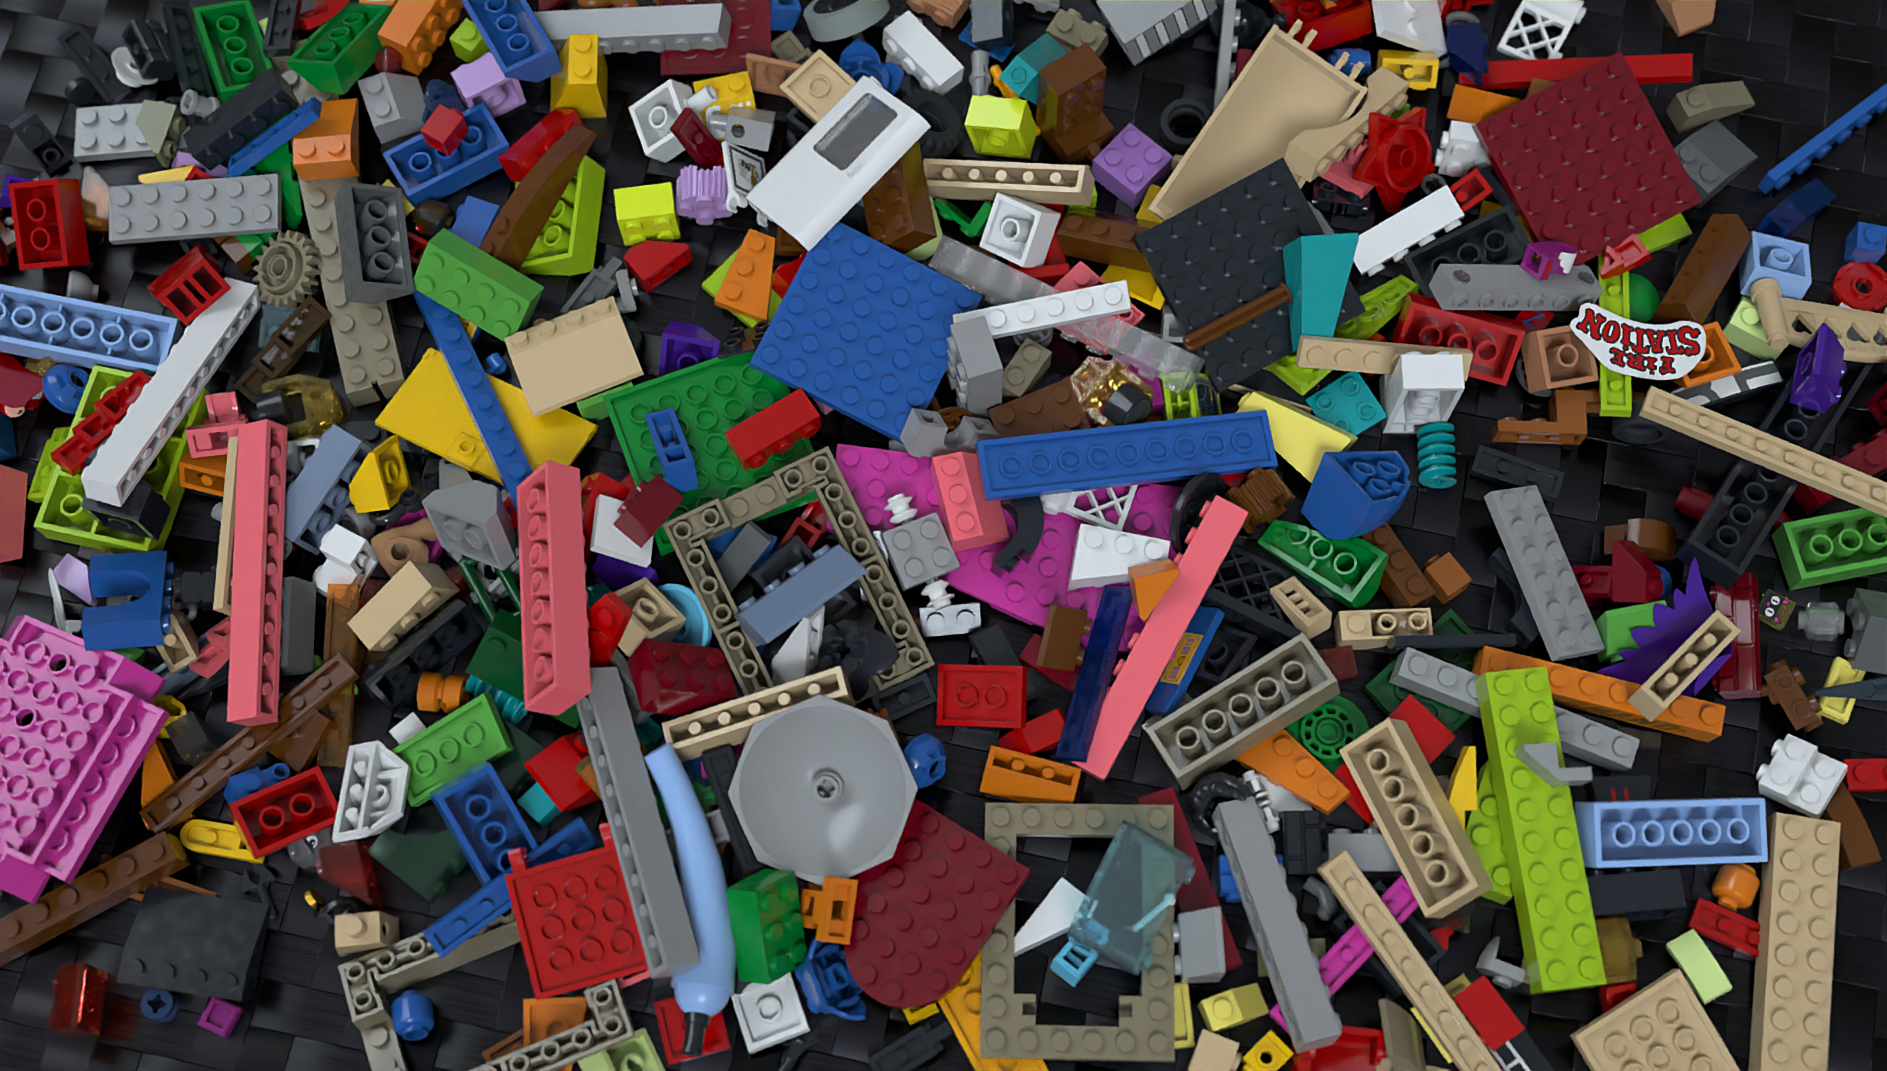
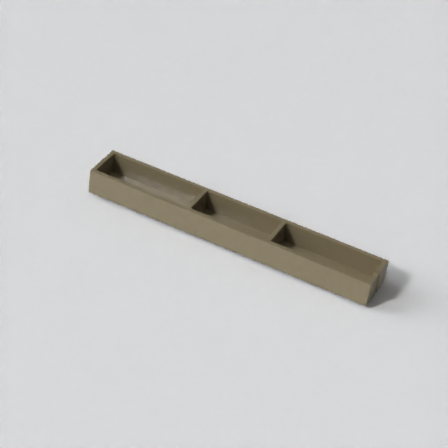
M306 40L295 42L294 53ZM291 56L271 57L274 70L289 83L299 105L289 111V114L300 107V103H305L312 97H316L320 102L343 100L342 94L336 95L334 93L320 92L292 70L286 62ZM292 137V138L290 139V144H291L292 153H293V137ZM360 169L359 176L311 181H302L297 173L311 238L315 241L313 246L319 248V252L315 256L322 259V262L317 265L318 269L322 271L320 278L327 310L332 314L330 323L346 394L355 407L380 401V396L373 386L374 383H377L386 399L394 397L407 380L408 375L391 302L387 300L376 304L346 302L334 197L345 182L363 184Z

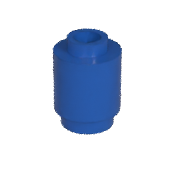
M1362 48L1335 49L1333 55H1329L1328 63L1334 66L1344 51L1350 54L1346 64L1339 70L1347 76L1350 75L1352 68L1359 61L1365 65L1357 77L1363 76V73L1370 72V52L1363 51Z

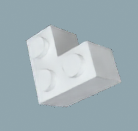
M335 524L332 530L327 531L322 538L319 549L327 559L323 566L320 565L315 570L312 582L316 583V591L319 594L349 609L379 561L366 539Z

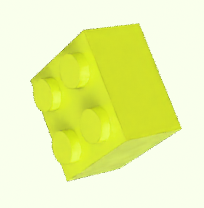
M972 95L965 127L976 154L1030 159L1037 127L1027 100L1018 97L997 98L992 95Z
M671 182L614 189L617 222L625 246L640 245L645 240L672 242L675 239H681L679 215L677 214L676 199Z

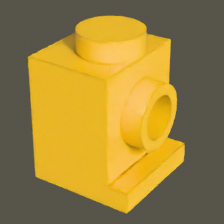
M1270 1030L1240 1060L1244 1064L1242 1070L1277 1071L1294 1053ZM1261 1053H1268L1271 1056V1063L1264 1064L1260 1059Z

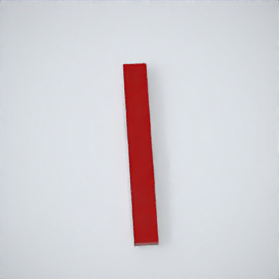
M1693 53L1624 56L1638 84L1692 82ZM1608 57L1460 62L1459 85L1478 90L1529 88L1532 78L1560 82Z

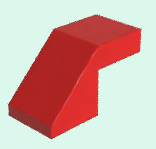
M1061 708L1026 722V728L1013 729L997 740L1000 748L1034 756L1041 751L1053 750L1074 736Z

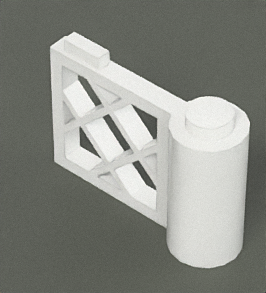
M1522 0L1497 50L1517 60H1536L1532 50L1546 46L1549 54L1548 59H1561L1563 54L1558 51L1574 22L1580 24L1587 10L1582 7L1585 1ZM1523 11L1533 15L1537 24L1523 27L1520 20ZM1555 25L1563 29L1560 36L1549 39L1544 27ZM1539 29L1543 41L1530 45L1526 33ZM1521 35L1525 47L1514 49L1506 45L1509 38Z
M1131 485L1127 495L1118 499L1112 488H1106L1111 502L1101 506L1098 505L1092 493L1095 490L1042 495L1039 497L1043 505V511L1048 514L1057 515L1058 512H1064L1097 527L1122 531L1138 485ZM1087 494L1093 509L1086 512L1073 507L1076 498ZM1124 501L1123 507L1121 508L1119 503ZM1114 505L1119 516L1116 525L1106 521L1101 510Z

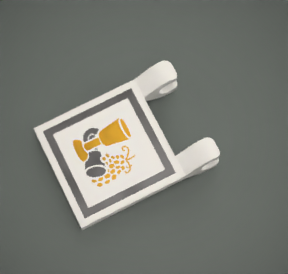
M725 140L721 144L729 190L726 208L730 212L737 213L736 206L738 205L742 208L747 206L745 196L766 176L763 158ZM759 213L757 214V222L761 226L767 227L768 219L772 221L767 216L764 218Z

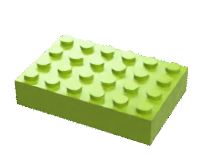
M94 365L66 441L74 436L72 428L95 411L94 403L134 373ZM205 388L201 391L140 479L154 486L153 489L161 494L163 500L171 507L158 541L101 526L81 507L86 494L81 482L83 470L73 477L59 465L55 467L34 527L49 539L117 554L163 551L185 487L180 486L178 463L190 450L185 430L188 426L204 425V419L209 418L205 395L209 394Z

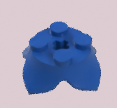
M857 38L841 54L839 67L856 83L863 76L867 78L873 76L881 83L883 89L893 96L899 90L903 81L904 71L895 63H882L877 51L868 43ZM875 99L866 109L872 113L880 112L885 108L886 104Z
M815 937L808 955L803 959L802 964L798 965L795 969L796 977L801 982L802 989L807 997L809 1009L813 1013L836 1014L845 1019H865L866 1007L864 1002L859 999L860 996H858L863 990L850 973L845 950H838L840 947L838 943L816 941Z

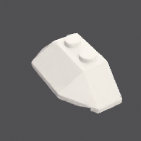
M379 740L349 746L332 835L334 843L380 834L404 815L411 769L408 764L387 749Z

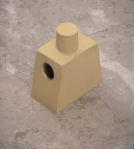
M381 911L335 916V948L339 956L369 954L400 941L399 919ZM382 927L386 928L385 936L383 934Z

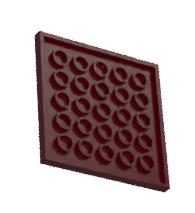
M1621 51L1472 126L1533 242L1553 241L1572 245L1578 250L1572 266H1579L1604 253L1607 246L1613 248L1621 244L1630 235L1635 233L1637 236L1702 202Z

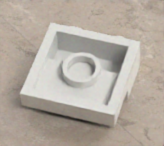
M1452 120L1448 132L1443 131L1440 141V148L1442 150L1437 149L1434 166H1439L1438 174L1463 178L1468 174L1469 170L1477 168L1480 171L1481 168L1492 165L1472 129V126L1475 124Z
M1787 734L1784 741L1778 739L1771 750V756L1774 757L1769 765L1762 764L1757 773L1756 780L1759 781V794L1809 817L1819 819L1847 773L1848 765L1819 753L1817 746Z

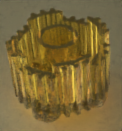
M1627 918L1596 919L1595 925L1606 983L1636 980L1635 961L1642 956V948L1639 939L1631 937Z

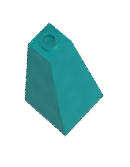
M1045 33L1020 52L999 78L1017 95L1037 105L1039 70L1069 52L1048 33Z
M1358 233L1301 236L1282 247L1286 286L1293 300L1292 303L1288 304L1293 352H1297L1300 335L1333 338L1359 240Z

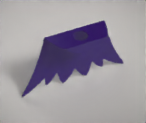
M1695 557L1688 574L1686 594L1684 595L1677 588L1674 591L1675 609L1655 603L1653 618L1656 628L1642 627L1631 630L1632 637L1637 643L1639 650L1629 649L1619 652V655L1626 662L1611 665L1594 673L1643 685L1714 613L1707 598ZM1731 643L1711 661L1680 695L1695 697L1733 654Z

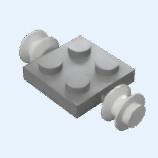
M904 493L898 494L887 500L889 505L884 509L892 510L894 516L890 519V522L901 524V526L881 533L880 538L903 591L926 582L927 586L923 589L921 595L929 596L931 600L927 608L934 607L935 611L943 609L952 604L950 599L955 595L947 594L945 588L949 585V582L939 580L938 577L958 570L960 565L937 512L913 521L912 518H914L918 509L910 508L908 504L912 500V496L905 497Z

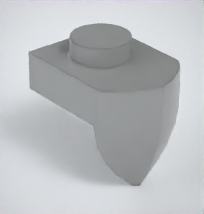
M627 269L616 271L621 296L614 299L620 314L637 311L634 296L639 295L635 278L629 279Z
M1496 936L1481 953L1476 969L1479 973L1493 978L1492 982L1504 988L1516 987L1523 982L1526 970L1495 959L1500 937Z

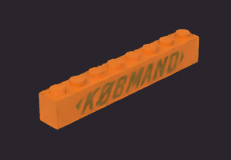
M1484 646L1475 653L1472 673L1480 676L1487 672L1546 666L1553 704L1704 742H1710L1722 734L1726 708L1724 705L1679 694L1661 714L1650 722L1627 701L1642 686L1640 684L1489 646Z

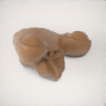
M426 516L411 525L385 530L374 536L370 541L376 558L392 579L409 560L429 563V548L424 544L423 540L433 542L438 540L429 517Z

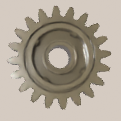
M287 230L286 234L278 232L277 239L269 237L270 246H261L264 253L262 256H256V259L260 262L259 265L253 267V270L257 271L258 275L252 281L259 283L257 287L258 293L261 294L260 300L267 302L268 306L287 310L288 307L296 309L297 302L303 303L305 301L304 294L313 295L310 287L311 285H318V281L314 278L315 275H319L322 272L316 269V265L320 264L322 259L315 257L319 252V248L313 246L314 240L307 238L305 234Z

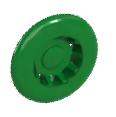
M1337 695L1285 727V730L1333 774L1345 762L1341 753L1336 754L1335 750L1345 747L1346 739L1351 743L1368 732L1369 726L1365 716L1354 703ZM1306 722H1312L1311 726H1306L1305 724ZM1309 733L1310 735L1309 740H1307L1305 737V734ZM1312 744L1318 748L1317 751L1311 747ZM1322 751H1328L1329 755L1322 754Z

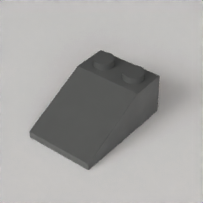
M1717 120L1686 138L1674 149L1702 200L1701 203L1695 205L1698 209L1758 157Z

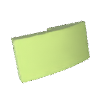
M1694 929L1666 944L1667 951L1685 973L1686 981L1704 1004L1732 989L1719 964Z

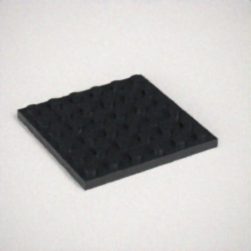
M1282 157L1139 234L1132 240L1183 334L1186 336L1277 288L1279 282H1283L1286 285L1282 247L1301 236L1325 234ZM1349 278L1335 328L1366 311ZM1287 303L1279 305L1193 351L1216 394L1293 352Z

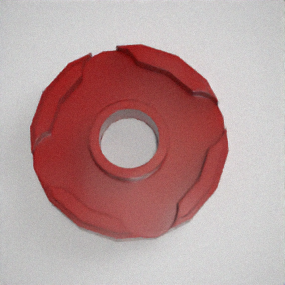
M1849 262L1839 269L1832 280L1831 291L1834 300L1838 305L1842 302L1852 309L1877 313L1887 305V274L1881 267L1872 262ZM1863 283L1869 290L1868 293L1859 292L1855 284Z

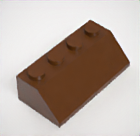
M1082 208L1067 212L1057 232V237L1063 254L1066 256L1150 273L1132 239L1160 223Z
M1712 214L1650 320L1652 324L1664 325L1679 321H1692L1702 326L1752 239V235L1738 214Z

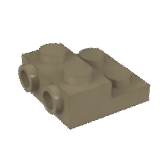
M1060 8L1046 29V33L1069 53L1088 43L1096 55L1100 57L1108 45V33L1105 32V27L1096 21H1092L1091 24L1083 21L1081 14L1074 9H1068L1066 12Z

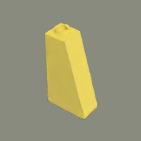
M1255 391L1252 394L1248 392L1238 403L1240 408L1236 413L1259 410L1267 411L1275 451L1311 483L1314 480L1324 452H1347L1358 439L1354 434L1263 391Z

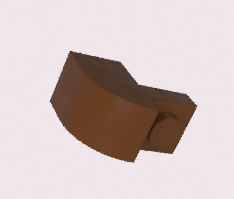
M1640 518L1628 519V524L1606 526L1604 532V555L1612 558L1613 541L1634 540L1652 562L1675 560L1677 531L1664 522Z

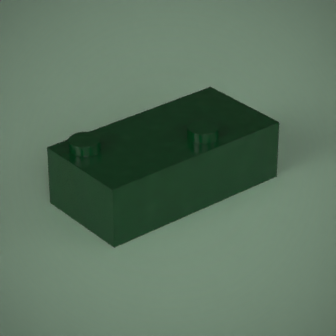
M500 608L489 625L466 672L524 702L521 619ZM576 703L559 716L550 715L575 729L580 722Z

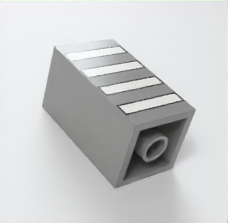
M1216 0L1096 1L1104 20L1110 25L1111 32L1133 65H1136L1187 32L1188 29L1209 17L1214 10L1218 9Z

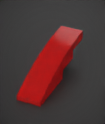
M138 370L94 403L95 411L72 428L74 436L50 453L52 461L73 477L83 470L86 458L112 434L115 425L120 424L127 414L129 406L135 403L142 393L144 385L149 383L151 378L141 370Z

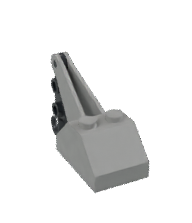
M445 458L440 460L438 471L431 470L424 473L416 484L404 490L400 495L397 505L389 513L383 516H376L378 511L369 513L370 522L374 525L384 526L396 522L408 512H418L424 506L441 547L503 571L516 560V533L511 523V516L506 511L502 502V494L499 489L492 484L472 480L466 469L447 461Z

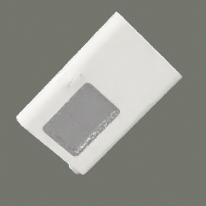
M863 76L766 174L745 198L757 213L764 218L766 216L795 238L807 251H810L931 126L920 114L884 90L876 78L873 76L870 78Z

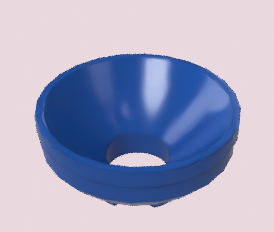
M58 364L44 374L41 383L42 390L49 402L56 408L69 414H76L89 380V375L81 368L67 364ZM70 375L76 376L83 383V387L76 386L71 381Z
M921 734L915 737L903 751L918 789L931 785L936 780H940L944 775L947 760L944 744L937 737L931 734Z

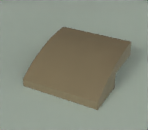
M1387 999L1379 1000L1387 1056L1394 1070L1427 1071L1420 1029L1415 1020L1395 1003Z

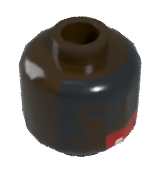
M426 199L422 203H418L412 214V223L415 224L417 232L432 238L443 228L447 230L453 228L456 221L453 208L450 205L433 199Z

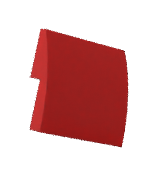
M314 0L316 8L300 13L298 28L310 30L321 25L340 12L350 0Z

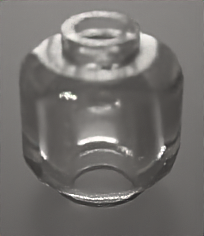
M1810 601L1807 603L1805 611H1799L1798 629H1804V635L1808 640L1835 641L1838 634L1843 635L1844 610H1839L1838 604L1834 602Z

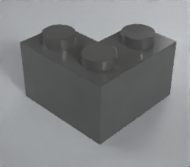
M1856 588L1854 597L1848 600L1846 606V614L1853 624L1854 631L1851 639L1848 638L1845 642L1844 655L1847 657L1852 669L1887 675V593Z

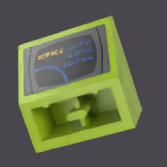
M1191 371L1161 375L1160 386L1165 403L1162 414L1164 421L1222 415L1219 393L1216 394L1206 376Z

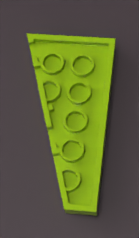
M1401 274L1360 296L1359 298L1366 311L1335 328L1333 338L1369 339L1402 310L1408 292L1419 294L1417 284ZM1292 352L1266 367L1302 396L1332 371L1329 369L1298 367L1295 364L1297 352Z

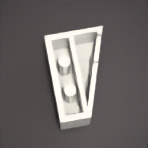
M1081 524L1076 536L1067 591L1092 586L1098 588L1109 584H1130L1128 567L1167 559L1170 541Z

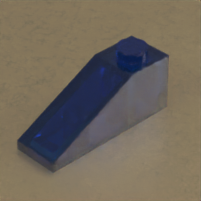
M1815 178L1785 198L1767 213L1756 230L1759 233L1789 239L1837 197Z

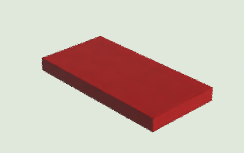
M1411 694L1386 718L1406 721L1429 765L1456 738ZM1344 762L1332 775L1350 791V796L1344 802L1370 826L1375 819L1348 766Z

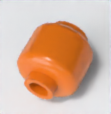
M1731 863L1721 866L1711 887L1712 893L1719 899L1717 903L1731 911H1736L1737 908L1749 907L1760 886L1759 879L1755 876L1756 871L1744 863Z

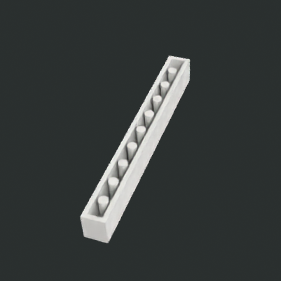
M228 277L224 278L231 289L197 316L192 324L186 327L182 338L177 344L172 346L169 356L164 363L158 366L156 374L151 381L144 385L142 393L135 403L129 406L127 414L120 424L115 425L110 438L104 445L100 446L97 456L89 466L84 468L81 482L83 483L87 498L119 507L124 504L261 307L257 285Z

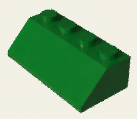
M347 3L340 12L324 22L286 61L287 65L320 92L334 93L336 95L345 94L385 51L377 33L392 12L391 6Z

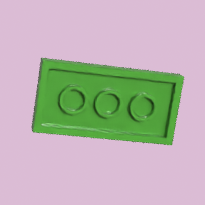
M483 693L391 751L408 764L411 769L407 798L411 807H418L431 799L429 796L430 792L480 762L491 763L514 748L491 694Z

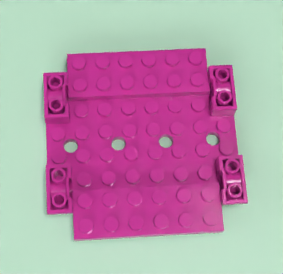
M27 615L16 616L3 638H0V889L31 904H35L51 875L69 884L72 883L170 714L152 705L166 682L164 678L110 650L85 651L83 639ZM67 658L66 666L60 671H55L56 664L61 659ZM33 713L34 718L32 722L27 726H22L23 718L27 714Z

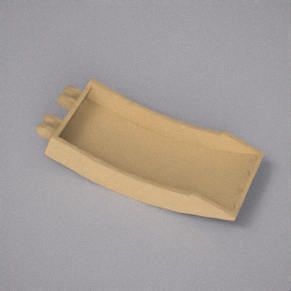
M1297 19L1288 34L1278 29L1279 27L1274 24L1150 204L1148 210L1165 221L1280 158H1284L1289 143L1305 129H1322L1346 122L1368 91L1367 87L1361 86L1354 81L1365 64L1359 61L1352 68L1350 75L1347 76L1339 70L1348 61L1349 53L1344 51L1336 64L1332 66L1307 49L1318 33L1314 29L1309 31L1304 38V42L1300 44L1293 39V36L1301 29L1303 23L1301 20ZM1291 171L1301 189L1306 180Z

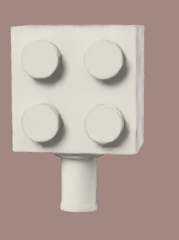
M669 79L630 106L629 111L645 155L668 162L686 150L670 131L671 126L684 107L691 108L704 124L700 111L718 100L716 91L711 86L706 85L702 90L693 95L690 86Z

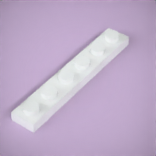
M1126 280L954 314L953 320L954 324L985 315L992 338L996 339L1131 312L1132 307L1128 283Z

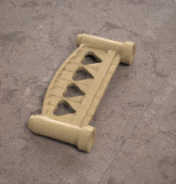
M1772 278L1758 280L1750 287L1751 299L1758 306L1767 344L1773 350L1785 349L1789 344L1802 349L1821 324L1825 323L1840 338L1838 341L1845 349L1843 360L1864 363H1887V345L1880 346L1873 340L1876 332H1880L1887 339V307L1884 310V314L1784 298L1782 297L1779 282ZM1795 319H1799L1812 334H1808L1805 331H1795L1792 328V323ZM1849 328H1853L1867 343L1848 339L1846 333Z

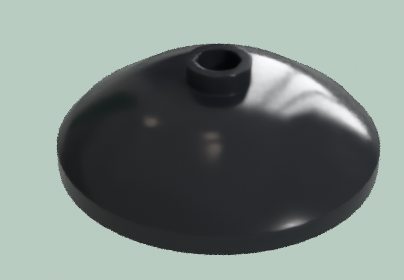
M1210 471L1202 472L1189 480L1177 495L1169 518V537L1176 554L1181 553L1184 555L1189 544L1185 543L1186 537L1193 526L1198 529L1203 518L1199 517V514L1206 501L1213 502L1216 495L1225 499L1226 485L1220 475Z

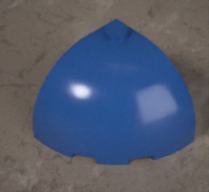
M1397 451L1324 452L1301 513L1309 520L1313 527L1330 539H1350L1365 535L1385 524L1400 508L1411 484V481L1408 479L1410 470Z

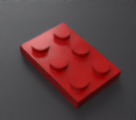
M938 664L936 725L1026 728L1027 666Z

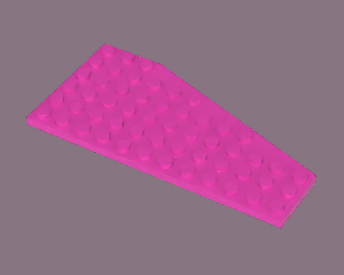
M837 444L835 461L868 529L885 528L888 531L901 526V524L890 522V519L894 516L893 512L884 508L889 505L888 499L904 493L905 497L912 496V500L908 503L910 508L918 509L916 515L912 518L913 521L937 512L945 530L930 472L932 457L923 456L918 458L907 452ZM1152 483L1138 485L1122 532L1170 541V512L1177 495L1183 487ZM1130 486L1113 487L1112 489L1117 499L1126 496ZM1106 488L1092 491L1099 506L1111 502ZM1087 494L1076 498L1073 507L1084 512L1093 509ZM1124 501L1119 503L1121 508L1123 507ZM1114 505L1101 510L1105 520L1116 525L1119 516ZM1002 507L1010 540L954 552L960 568L938 577L939 580L948 581L949 586L990 604V607L1031 626L1034 624L1042 629H1045L1050 604L1053 602L1089 610L1087 617L1093 619L1089 636L1083 635L1080 647L1090 651L1129 655L1132 650L1128 649L1127 646L1135 632L1141 634L1146 623L1142 622L1134 608L1130 584L1123 585V583L1098 588L1092 586L1067 591L1079 527L1081 524L1095 525L1064 512H1058L1057 515L1044 512V529L1032 560L1027 564L1021 559L1011 574L1005 572L999 579L990 571L992 563L1016 535L1013 518ZM827 520L826 531L834 534ZM1170 541L1167 559L1174 561L1177 554ZM1176 649L1171 658L1176 657Z

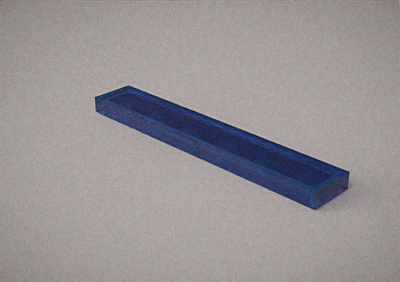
M1104 586L1055 755L1060 760L1087 762L1133 601L1130 588Z

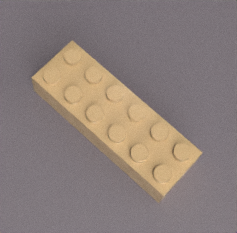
M1388 718L1339 750L1425 917L1443 918L1494 888L1406 721Z

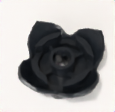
M868 608L855 611L834 625H826L822 631V642L819 649V670L822 672L841 666L848 678L854 701L861 700L867 693L869 688L868 677L879 675L889 670L900 657L892 639L874 629L876 617L872 610Z

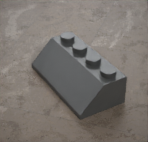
M345 182L334 197L346 302L376 304L412 294L414 292L401 188Z

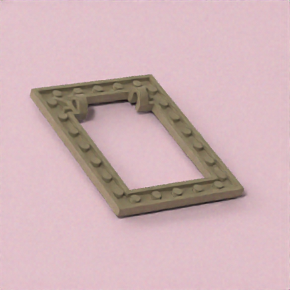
M985 804V842L1015 861L1017 837L1142 838V918L1163 901L1165 894L1171 893L1174 895V805ZM1015 897L982 948L980 1058L1174 1062V943H1172L1171 923H1174V904L1166 906L1142 926V996H1119V1027L1036 1025V994H1014Z

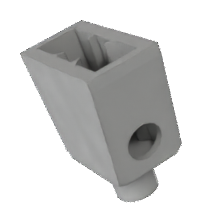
M731 106L728 115L712 112L709 129L725 132L724 141L768 152L772 140L776 112ZM736 124H741L744 128H739Z

